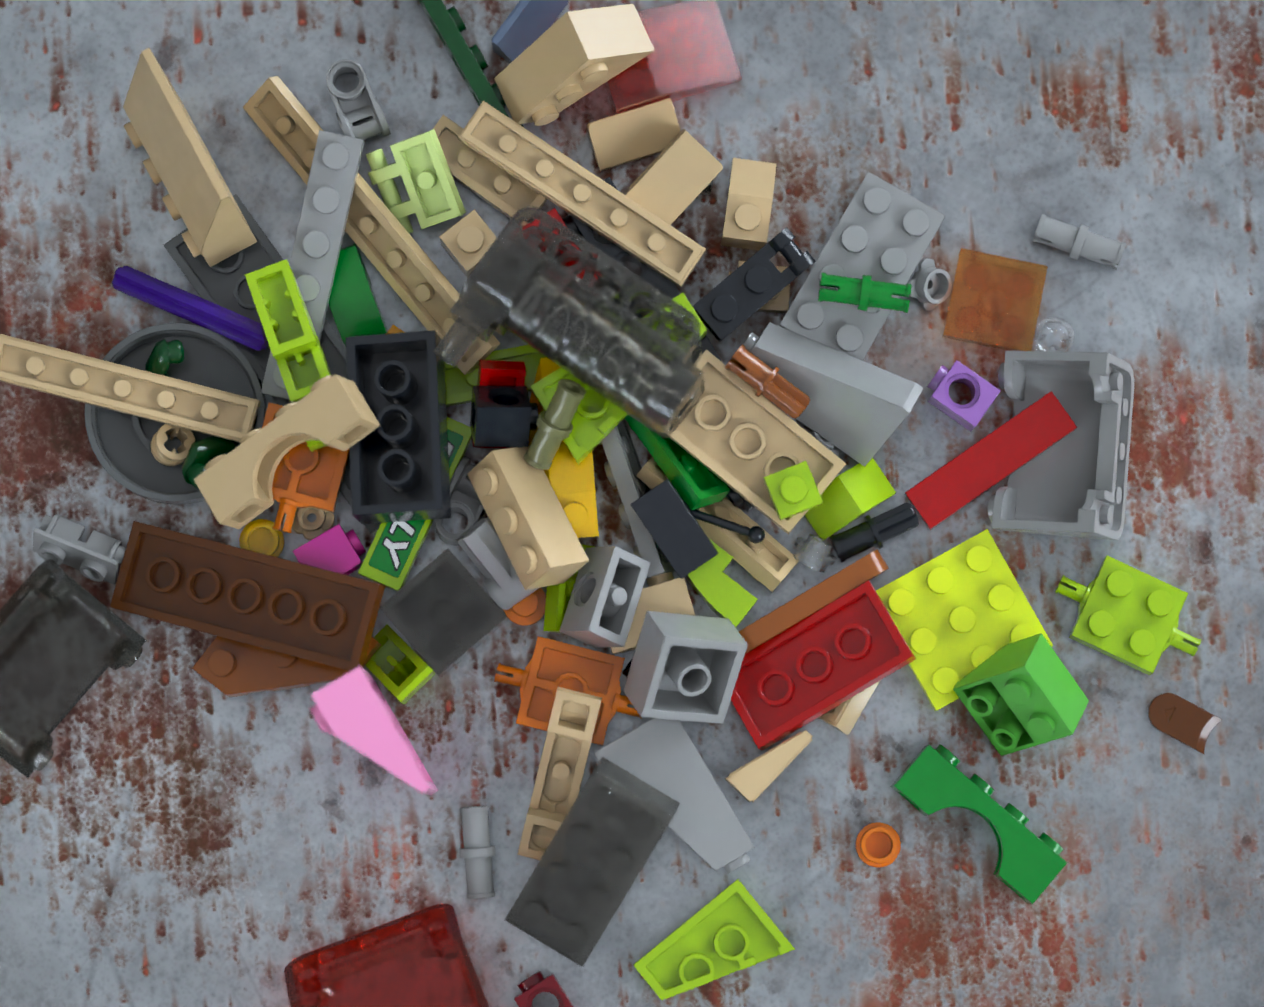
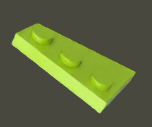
M736 879L635 962L633 966L661 1000H665L736 971L793 951L795 948L739 879Z

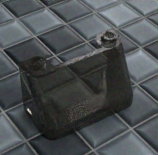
M48 559L40 564L0 609V757L26 778L34 770L40 771L49 763L54 754L52 749L54 741L50 734L108 667L117 670L122 666L124 668L132 666L140 657L143 651L142 645L147 641L138 631L53 559Z

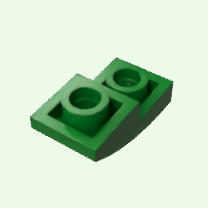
M356 244L340 250L329 299L332 315L345 346L346 337L387 333L386 324L371 289L372 283Z

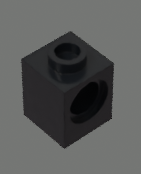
M473 386L470 428L474 447H529L530 430H537L538 406L537 403H530L527 387Z

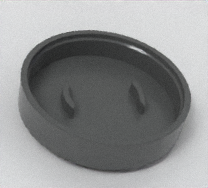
M167 323L150 326L120 341L102 359L145 371V364L157 342L166 339V342L179 340L183 344L184 360L181 363L170 364L168 369L169 377L259 400L260 406L253 430L262 428L267 410L265 394L261 393L262 384L247 358L235 345L209 329L185 323ZM85 403V427L91 448L103 468L118 483L134 494L158 503L182 505L205 501L201 491L184 480L182 474L184 462L177 466H166L154 458L150 442L153 435L164 423ZM192 431L195 441L211 436ZM167 435L168 440L164 443L165 448L170 452L175 448L176 453H178L177 449L182 444L176 436L170 440V435ZM234 441L236 448L240 445V443Z

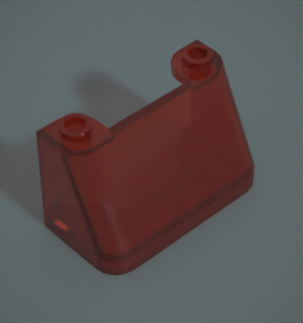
M446 903L429 906L305 953L289 962L284 970L290 1007H491L455 909L452 905Z

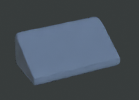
M520 0L492 37L493 52L509 63L514 61L552 26L569 0Z

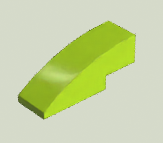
M711 540L719 554L685 577L709 608L720 618L729 619L736 628L758 599L724 573V570L734 557Z

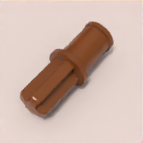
M744 345L739 347L732 356V359L724 367L757 391L755 396L759 397L762 394L792 418H798L809 405V396L778 374L780 369L777 366L773 370L748 351Z

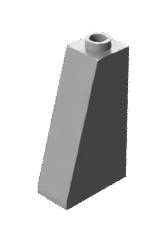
M771 322L768 323L759 336L751 332L742 344L748 351L773 370L777 366L780 369L778 374L809 396V405L796 419L864 467L908 416L923 390V387L911 380Z
M652 718L594 753L596 759L713 870L717 871L724 867L727 874L751 860L747 852L754 849V845L680 720Z

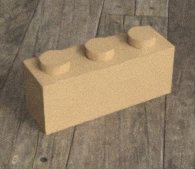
M529 447L492 450L467 475L524 589L530 590L563 584L582 568L589 559L544 470L531 466L524 459V455Z

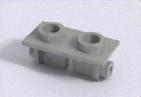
M57 514L53 517L44 516L39 529L35 528L33 531L34 552L51 564L60 565L63 563L78 569L83 576L97 582L104 580L114 585L116 584L118 564H122L126 547L122 546V541L93 530L87 543L79 540L85 531V526Z

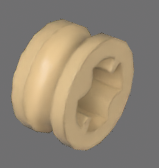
M164 424L152 437L150 442L151 452L159 463L166 466H177L185 461L191 445L195 442V437L191 430ZM167 435H170V440L176 436L182 444L177 449L178 453H176L175 448L171 452L165 448L164 443L168 440Z

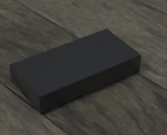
M669 479L630 504L680 579L719 554Z

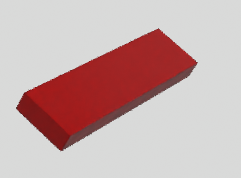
M1050 391L906 491L905 495L931 530L1076 430L1077 426L1053 392Z

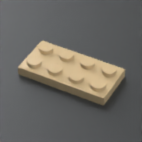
M706 349L677 384L669 399L650 422L789 535L808 510L780 521L763 478L807 461L821 496L846 463L762 394L759 397L755 396L757 391L733 372L724 368L726 365Z

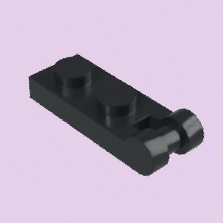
M787 227L692 306L701 321L719 342L725 339L816 262L808 251L803 253L794 243L793 239L795 236ZM778 252L790 264L781 273L770 261Z

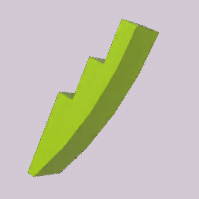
M285 259L245 274L272 355L277 361L290 402L292 403L298 402L311 392L312 385L318 380L332 374L289 261ZM320 440L306 441L311 452L328 446Z

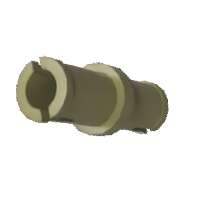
M561 379L547 410L539 414L537 418L538 429L529 449L524 455V459L531 466L541 470L550 469L552 460L562 440L570 436L573 430L571 421L581 399H583L586 393L580 384L569 379Z

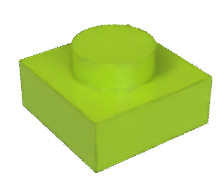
M807 461L763 478L780 521L823 504Z

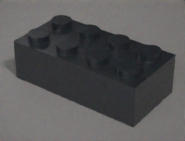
M435 330L346 337L347 379L355 382L380 424L378 428L350 447L352 515L361 524L451 518L443 340Z

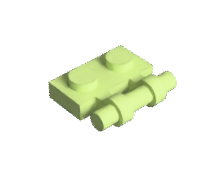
M435 129L390 145L396 161L394 163H387L382 148L365 154L371 168L368 175L372 185L377 184L384 204L408 233L413 232L408 215L413 213L416 214L421 229L466 213ZM400 175L410 200L403 202L394 178Z

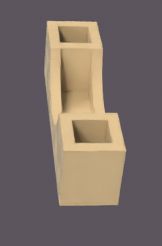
M337 374L318 380L312 385L311 392L298 402H292L280 408L276 412V418L263 428H257L248 432L241 438L238 447L228 454L213 458L206 464L205 471L194 478V481L219 524L240 529L274 504L272 486L276 468L285 454L295 446L306 441L320 440L328 446L345 452L380 426L354 381Z

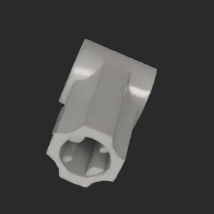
M489 517L482 518L473 524L457 540L458 544L485 576L484 582L488 594L502 609H510L539 589H524Z

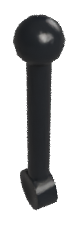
M690 509L696 519L747 536L752 543H761L765 538V532L759 526L749 528L696 509Z

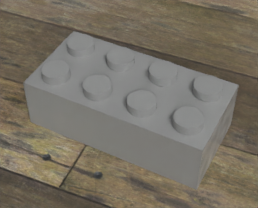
M868 171L779 326L863 361L892 310L868 307L867 311L858 310V305L827 301L819 302L818 293L820 288L838 290L834 287L819 286L821 273L861 279L862 275H870L873 281L907 284L946 215ZM891 295L892 298H899V297H900V296Z

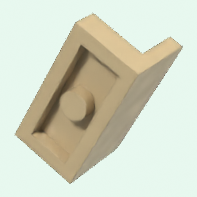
M683 128L623 194L671 225L722 171L723 165Z

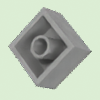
M647 611L623 691L641 717L723 724L748 644L732 622L726 618Z

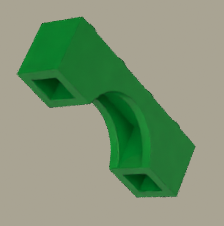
M939 744L936 749L930 745L924 746L891 785V788L924 816L931 815L947 807H960L982 817L992 829L998 847L997 863L993 874L1026 903L1033 904L1068 863L1059 856L1064 849L1046 833L1043 832L1037 837L1026 828L1025 825L1029 819L1012 804L1008 803L1003 808L990 796L995 790L978 775L973 774L969 779L958 770L956 766L960 763V760L944 746Z

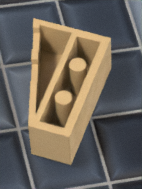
M634 4L568 11L494 79L513 121L518 124L534 122L535 126H543L557 119L561 111L655 50Z

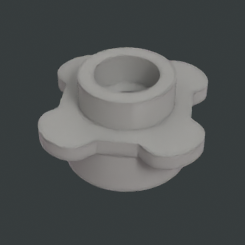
M924 258L919 262V270L907 284H911V296L909 297H916L921 301V306L924 310L931 311L948 298L952 288V280L947 271L935 267L933 259Z

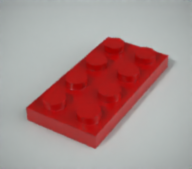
M868 580L746 653L734 687L731 702L757 748L763 751L914 661L916 658L872 583Z

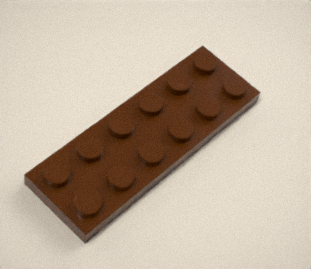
M133 521L110 608L352 671L359 666L362 668L364 666L385 586L372 581Z

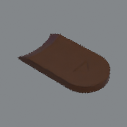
M1172 693L1156 696L1148 708V718L1154 728L1204 754L1205 744L1210 732L1222 720Z

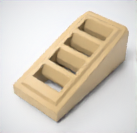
M807 730L799 732L733 771L725 780L749 803H753L813 740V736Z

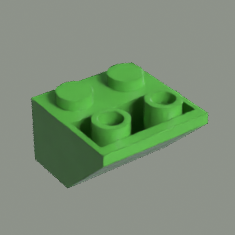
M1042 633L1006 644L957 682L953 688L1000 756L1073 735L1089 702Z

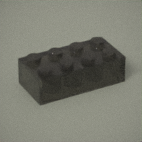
M602 757L506 916L505 921L583 967L675 815L680 803Z

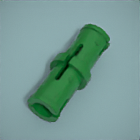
M821 273L819 286L834 287L838 290L820 288L818 293L819 302L827 301L858 305V310L867 311L868 307L908 313L910 300L892 298L891 295L911 296V284L873 281L870 275H862V278L858 279Z

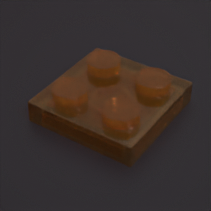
M961 248L958 254L942 337L1008 351H1031L1048 266Z

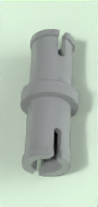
M1044 214L1040 218L1033 238L1034 242H1040L1071 253L1070 258L1078 260L1079 256L1112 267L1115 270L1118 268L1126 246L1125 242H1119L1088 231L1089 226L1081 224L1080 228L1046 217Z
M488 806L460 808L464 848H460L459 851L460 858H465L466 897L468 899L495 896L491 856L495 855V846H490Z

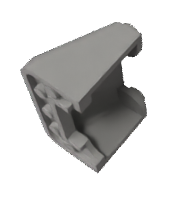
M1005 351L1004 363H1001L999 367L998 382L1000 388L1005 389L1006 395L1014 400L1013 417L1052 391L1076 424L1077 429L1008 476V486L999 487L996 495H992L989 499L988 516L990 521H992V528L999 531L1118 540L1122 535L1125 521L1134 399V373L1132 366L1108 352Z

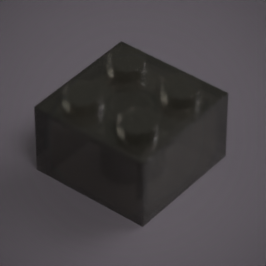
M448 548L380 606V609L440 678L508 620L505 613Z

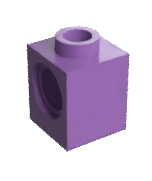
M956 360L950 370L942 365L927 387L934 391V393L927 402L971 432L1001 390ZM963 383L967 385L971 390V401L964 405L953 402L949 396V386L951 384Z

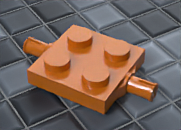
M268 403L262 428L276 418V412L283 405ZM303 442L285 454L279 462L273 478V499L280 504L272 529L281 531L286 515L282 531L291 534L297 508L313 507L334 513L350 455V448L344 452L331 446H325L311 452L307 442Z
M538 636L533 657L525 667V670L498 663V672L510 674L513 677L496 673L494 682L520 687L521 704L516 724L547 732L558 687L602 697L591 743L603 746L608 724L616 712L642 719L635 708L627 706L628 704L633 705L629 698L621 695L620 676L625 660L623 657Z

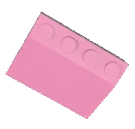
M359 666L311 694L316 705L309 709L322 732L338 737L421 793L432 795L438 791L376 681L369 672Z

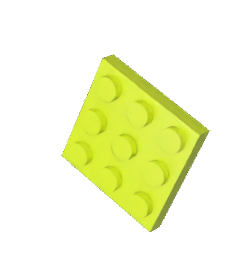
M988 529L876 590L916 658L908 665L934 711L959 699L953 690L955 684L1006 644L1042 633L1050 646H1053Z

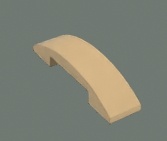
M562 687L557 688L517 855L561 865L602 697Z

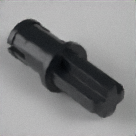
M904 503L872 519L869 515L865 516V522L835 536H830V541L842 563L846 559L876 545L879 549L882 548L883 542L917 527L919 520L912 505Z

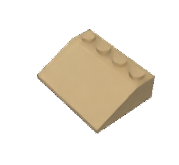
M147 48L141 51L123 104L130 122L123 126L135 148L137 149L143 145L147 151L149 158L142 162L154 184L156 185L163 181L169 194L162 197V200L174 221L182 218L186 224L188 231L181 235L194 258L202 254L208 265L212 267L251 246L257 240L180 97L151 49Z

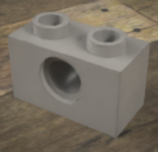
M617 546L586 548L585 553L589 561L578 571L559 632L594 648L624 647L651 563Z

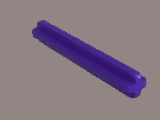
M118 267L114 273L112 286L120 292L254 350L260 351L266 349L269 345L263 326L259 322L131 267Z

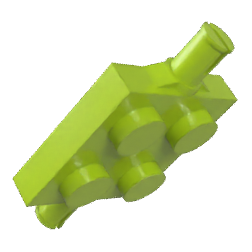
M1108 555L1103 559L1095 579L1087 586L1063 575L1058 583L1059 585L1056 587V593L1079 602L1078 616L1069 635L1070 639L1149 676L1153 674L1162 652L1170 645L1194 656L1198 650L1197 647L1201 643V639H1197L1177 629L1179 614L1187 598V592Z

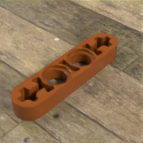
M878 549L738 631L748 644L745 654L868 580L870 581L888 570L889 567Z

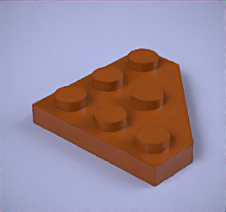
M219 636L214 639L192 667L193 670L228 697L245 696L248 693L269 690L280 691L308 687L311 684L335 681L351 672ZM371 637L364 666L381 646L373 637Z

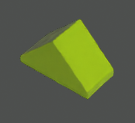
M872 457L865 467L859 463L835 477L821 494L823 504L809 509L804 516L821 542H823L895 495L896 491Z
M386 624L373 637L381 646L365 666L402 704H406L436 673Z

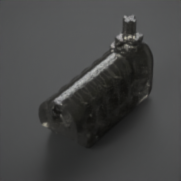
M525 207L515 213L481 258L464 284L459 300L450 310L455 323L433 351L442 361L455 368L477 337L487 342L495 331L502 336L509 331L663 439L669 437L679 427L705 391L704 373L696 368L702 356L701 329L698 319L680 304L558 220L536 207ZM535 219L540 220L538 226H531L524 230L520 225L523 221L531 224ZM571 244L576 245L581 251H579L577 248H575V247L572 246ZM544 247L546 253L541 252L540 249ZM558 249L564 251V253H562L555 259ZM569 261H577L573 266H563ZM585 269V274L582 279L576 276ZM597 274L600 278L596 279L593 275ZM645 295L650 296L655 302H653L652 300H650V299H649L648 297H646ZM616 299H618V301H619L621 304L618 305V304L615 303L614 301H615ZM635 300L637 303L629 309L631 301ZM664 307H667V308H668L669 310H671V311H670V312L666 311V310L664 309ZM643 311L652 313L646 318L636 317L638 313ZM658 322V326L655 330L651 328V326ZM667 324L671 325L674 328L670 329L669 327H667Z

